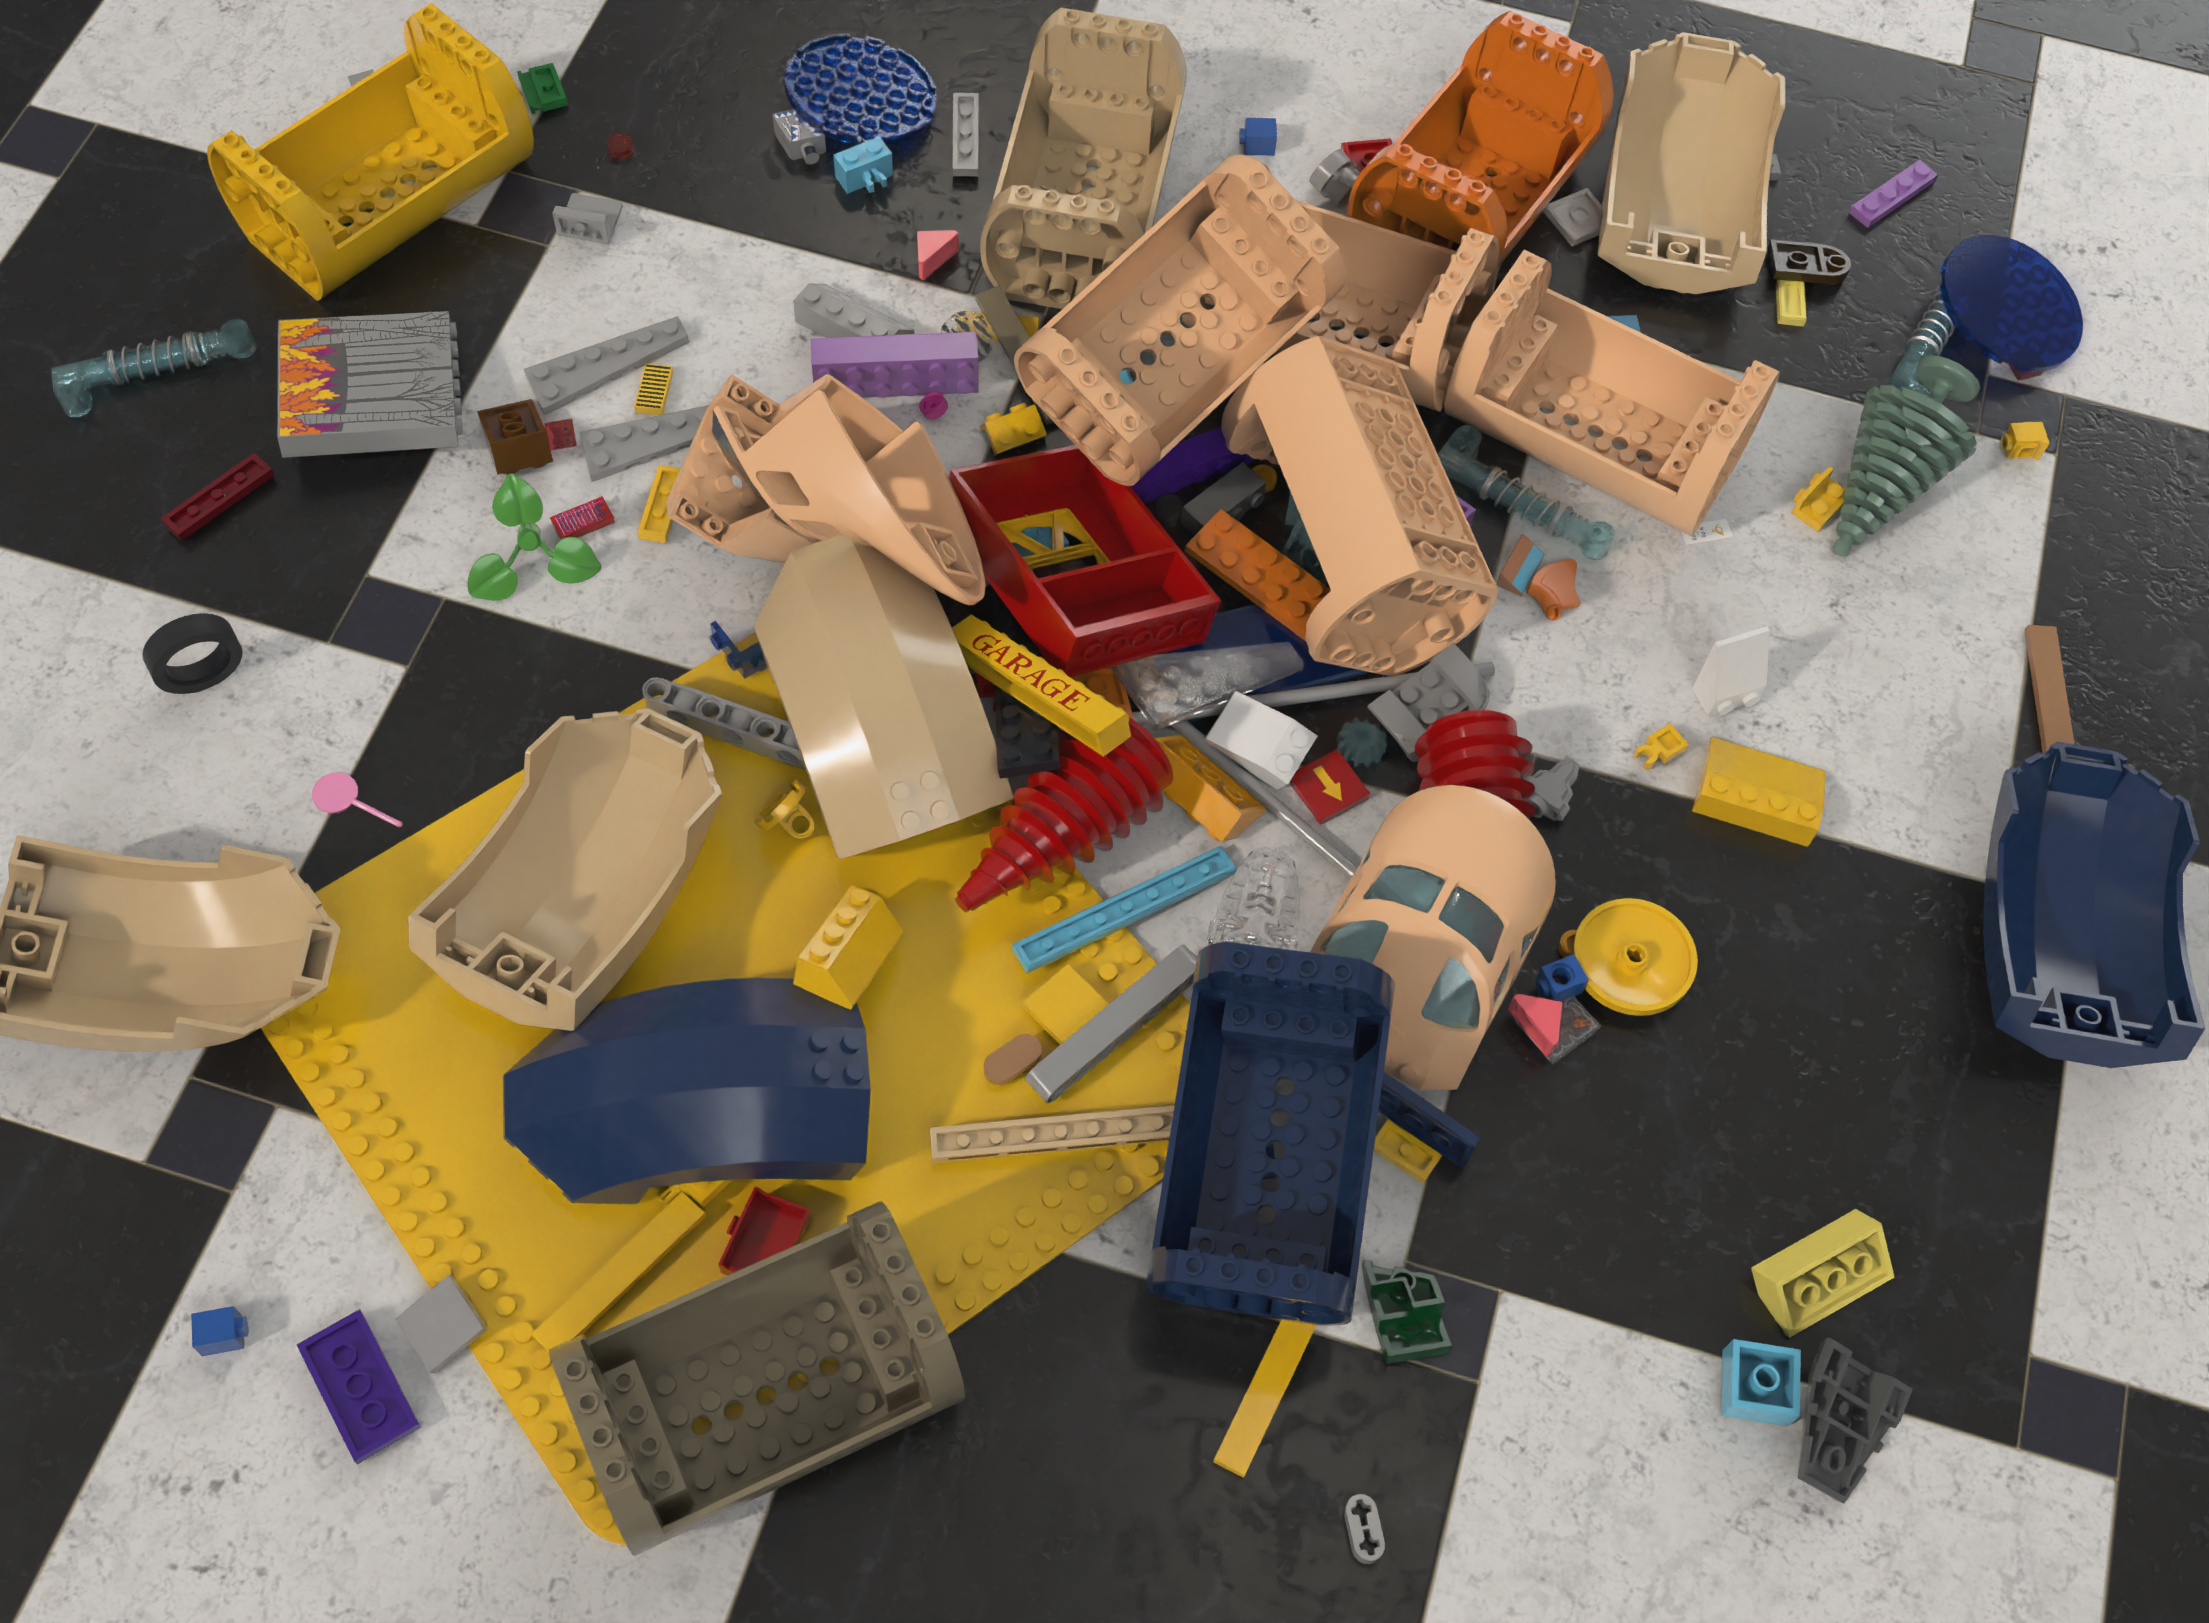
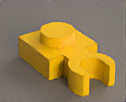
M1669 723L1648 736L1646 744L1639 746L1633 757L1636 759L1641 755L1647 756L1649 759L1643 766L1647 770L1654 766L1657 758H1660L1665 764L1687 750L1689 743Z

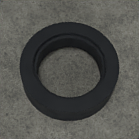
M199 613L177 618L156 630L147 640L142 656L158 688L173 694H190L210 688L229 677L240 664L243 651L230 623L226 619L214 614ZM200 642L219 643L211 654L198 662L184 666L166 665L172 656L185 647Z

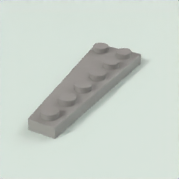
M676 316L525 368L524 373L543 414L546 415L574 401V397L586 390L590 393L598 389V384L610 378L614 381L622 377V372L632 367L637 369L645 365V363H649L651 360L657 359L689 343V339L679 317Z
M709 405L579 432L591 482L625 471L624 467L639 462L642 465L650 462L651 457L663 453L670 455L675 453L679 447L691 445Z

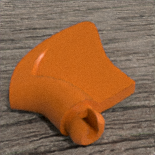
M1573 559L1557 561L1543 567L1536 573L1528 586L1526 593L1540 603L1543 612L1549 620H1557L1562 616L1561 610L1579 607L1581 604L1575 589L1577 562Z

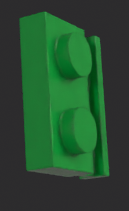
M553 63L529 68V72L525 73L517 71L518 79L532 114H536L535 111L540 109L544 112L568 106L566 95Z

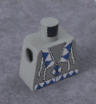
M820 104L772 114L774 133L789 158L792 160L804 158L807 164L818 162L819 154L826 152Z

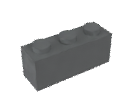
M1242 462L1182 507L1181 524L1195 536L1220 509L1237 521H1240L1248 510L1252 507L1257 508L1264 501L1266 482Z

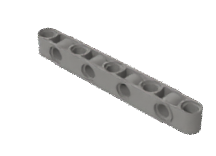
M651 678L644 683L642 690L646 708L707 736L806 771L788 721L663 678ZM657 695H662V696L659 697V698H653V697H655V696H657ZM764 734H772L769 737H762Z

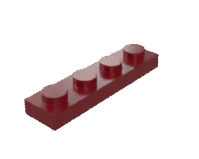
M253 453L164 515L161 520L180 541H183L275 476L273 470L259 456Z

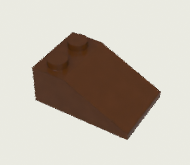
M532 399L477 411L498 475L515 474L519 470L529 467L541 468L547 463L553 462L547 432Z

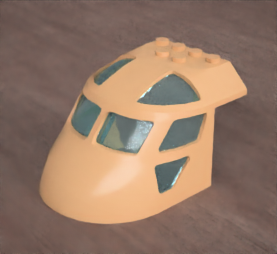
M1456 785L1427 788L1406 797L1389 812L1372 839L1358 869L1339 898L1331 918L1320 932L1310 951L1311 953L1362 959L1381 968L1393 978L1395 990L1384 1072L1418 1090L1458 1089L1485 1033L1514 984L1552 906L1556 880L1550 851L1537 828L1523 813L1498 796L1476 788Z

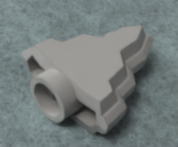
M1573 759L1557 763L1550 771L1539 770L1533 776L1525 779L1535 786L1534 794L1525 800L1536 808L1534 817L1541 818L1545 815L1553 821H1562L1570 810L1568 802L1573 796L1571 786L1575 783L1579 770V764Z

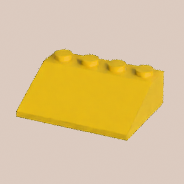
M1711 736L1692 812L1808 847L1817 834L1824 808L1826 771Z

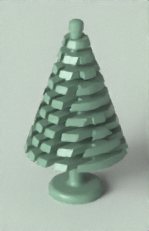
M1927 355L1921 358L1916 368V374L1922 384L1930 390L1927 396L1903 387L1901 391L1893 385H1880V389L1875 386L1867 391L1860 417L1861 424L1856 436L1858 440L1855 442L1854 457H1852L1850 473L1847 478V489L1843 496L1844 504L1840 509L1842 521H1839L1836 527V533L1840 538L1836 540L1832 547L1836 555L1847 556L1852 548V544L1860 545L1867 539V534H1874L1881 528L1880 524L1888 523L1894 518V514L1903 511L1908 507L1909 503L1917 500L1922 493L1927 492L1936 482L1947 476L1948 472L1953 471L1975 453L1977 448L1974 446L1977 445L1975 436L1967 431L1970 428L1959 416L1942 405L1945 399L1954 402H1968L1975 399L1981 388L1979 381L1972 372L1961 364L1941 356Z

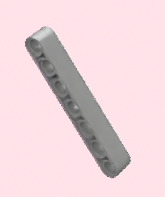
M1185 945L1176 948L1039 1062L1027 1074L1025 1081L1047 1104L1056 1100L1193 984L1197 956Z

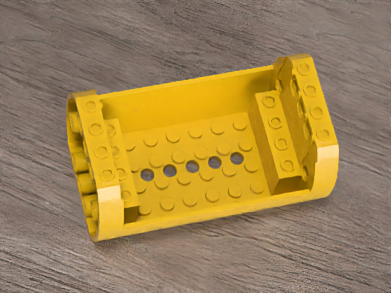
M432 3L417 11L406 20L404 25L406 52L259 147L253 149L246 143L242 135L238 136L232 130L208 146V162L216 185L228 209L250 243L317 301L525 161L532 154L534 137L529 114L521 93L506 65L499 56ZM429 167H435V169L432 170V171H431V170H425V169H427V168H429ZM408 181H415V183H413V184H411V185H410V184H404V183H406V182H408ZM387 195H395L393 198L390 199L384 198ZM366 209H374L370 213L363 212ZM345 223H353L349 227L343 226Z

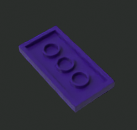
M360 1309L296 1344L357 1465L421 1428Z

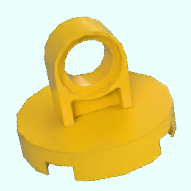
M796 779L789 783L792 789L787 793L781 789L761 809L759 814L763 818H756L754 820V823L763 832L768 831L776 824L795 838H805L813 832L815 826L813 817L798 803L805 794L806 788ZM797 816H803L807 820V828L802 833H796L792 828V821Z

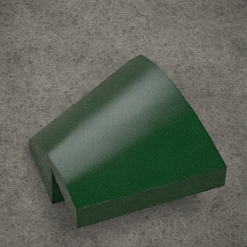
M1363 1260L1362 1271L1367 1297L1386 1364L1450 1354L1452 1344L1442 1321L1445 1301L1435 1275L1410 1272L1405 1268L1396 1266L1391 1270L1374 1266L1370 1260Z

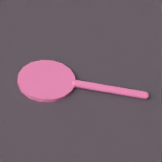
M339 772L323 776L316 782L312 790V799L316 807L323 812L340 813L355 805L397 827L402 826L401 821L357 800L358 786L355 780L348 774Z

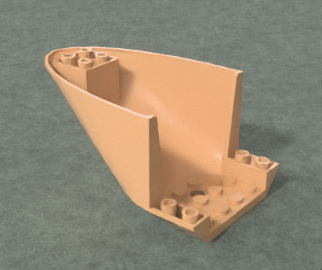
M732 374L706 409L666 500L668 517L730 553L785 564L792 550L817 542L797 532L783 521L739 476L725 456L718 450L717 441L712 433L713 409L718 405L736 410L748 433L764 436L815 391L821 390L825 392L839 420L865 463L904 431L873 405L830 374L824 375L780 405ZM733 475H736L741 479V489L737 488L733 484Z

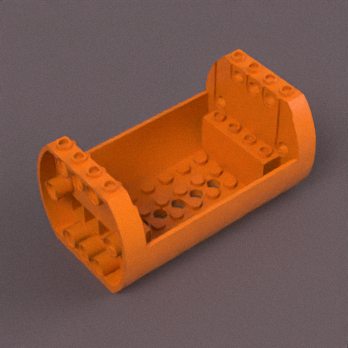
M1512 11L1501 14L1488 24L1474 40L1466 52L1461 66L1394 144L1386 146L1378 152L1358 175L1350 193L1347 217L1454 251H1458L1462 236L1467 235L1470 228L1496 236L1499 242V267L1600 139L1607 126L1613 106L1614 94L1611 73L1604 55L1591 47L1584 46L1567 36L1550 30L1544 25L1531 21L1521 14Z

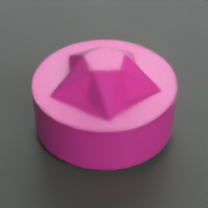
M932 392L923 397L919 404V409L926 419L935 420L945 414L948 409V402L941 393Z

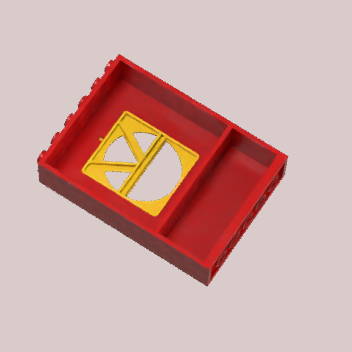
M1076 445L950 470L949 479L975 539L985 578L1051 666L1063 670L1069 677H1074L1205 642L1220 606V598L1130 486L1118 484L1105 477ZM1033 527L1051 528L1052 550L1021 533V531ZM1063 532L1074 536L1083 544L1064 548ZM1012 543L1022 546L1035 555L1021 557ZM1091 555L1095 556L1098 565L1039 579L1031 570Z

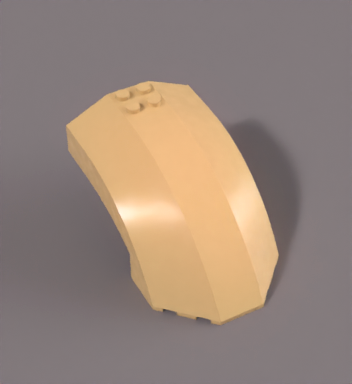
M1683 32L1677 34L1675 40L1668 42L1666 39L1650 44L1647 50L1641 51L1636 49L1630 53L1606 174L1598 256L1643 285L1656 289L1674 290L1680 293L1701 294L1755 284L1767 252L1769 177L1774 138L1785 109V77L1778 72L1774 75L1765 69L1766 63L1753 54L1745 55L1740 51L1741 45L1735 41Z
M844 534L792 550L754 625V630L773 684L775 683L794 734L836 857L840 860L895 843L1014 799L1008 778L1000 779L997 770V746L964 656L933 587L909 573L874 547L859 543Z
M649 708L636 709V714L619 716L618 711L595 713L592 714L590 719L575 720L574 716L560 717L527 748L525 752L524 783L490 832L449 878L408 916L409 949L462 996L517 1024L575 1031L628 971L659 927L681 889L710 828L722 792L719 784L715 781L714 769L709 755L705 752L702 734Z
M17 835L8 862L9 881L0 907V1036L65 1047L121 1052L181 1051L228 1043L251 1034L327 989L341 928L323 909L319 898L310 886L304 883L295 871L296 867L288 857L222 845L219 862L157 860L112 854Z

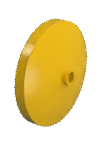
M1616 899L1597 906L1582 920L1572 943V954L1575 955L1589 979L1585 990L1602 1005L1628 1015H1653L1673 1007L1688 992L1697 972L1698 958L1696 947L1684 924L1665 908L1641 899Z

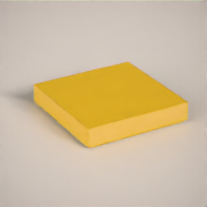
M1066 964L1022 1002V1007L1060 1045L1109 1005L1069 964Z

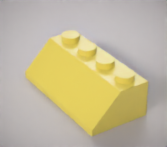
M1857 1209L1751 1268L1759 1297L1789 1338L1894 1278L1882 1223Z

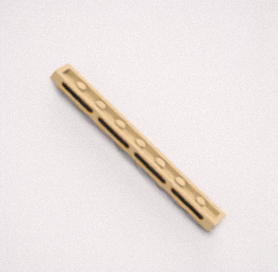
M1175 1105L930 1128L932 1163L1169 1141Z

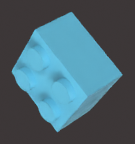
M1733 1339L1722 1351L1721 1416L1786 1427L1791 1425L1800 1417L1801 1350Z

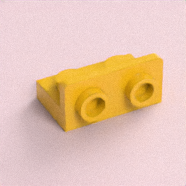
M1831 466L1823 473L1818 471L1810 480V486L1807 489L1801 488L1793 499L1796 504L1791 514L1817 532L1828 523L1844 504L1843 496L1846 489L1830 478L1834 470Z

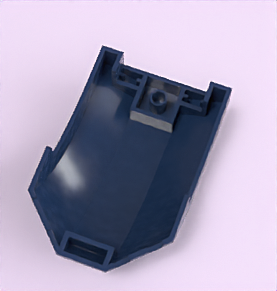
M2056 742L2049 747L2048 751L2044 753L2038 752L2025 759L2021 766L2017 768L2011 767L2004 772L1996 804L1987 859L1983 909L1985 967L1995 1027L2048 1058L2100 1067L2118 1068L2187 1060L2205 1030L2189 965L2184 929L2183 873L2200 843L2190 803L2179 794L2173 797L2161 788L2163 783L2142 769L2138 772L2126 764L2128 758L2117 751Z
M740 978L700 981L647 990L599 1004L575 1031L553 1030L503 1075V1139L513 1148L516 1146L529 1158L528 1162L547 1180L550 1178L563 1191L562 1194L571 1203L637 1204L649 1188L719 1180H852L866 1164L871 1091L866 1032L858 1005L856 1003L852 1010L847 1009L794 985V979Z

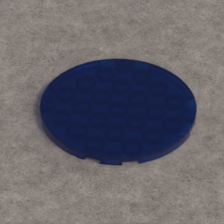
M850 34L828 35L805 43L789 59L784 77L787 99L795 112L806 123L829 137L855 145L880 136L886 146L908 141L919 135L928 127L933 119L937 103L936 87L925 67L903 49L899 48L897 50L885 45L886 41L878 38L865 36V39L851 37Z
M1986 234L1965 239L1945 258L1940 271L1942 275L1940 292L1944 306L1958 331L1968 342L1972 340L1983 349L1982 354L1999 364L2004 362L2012 365L2015 370L2044 372L2060 366L2076 351L2083 334V318L2078 299L2062 273L2042 254L2017 240L2005 236Z

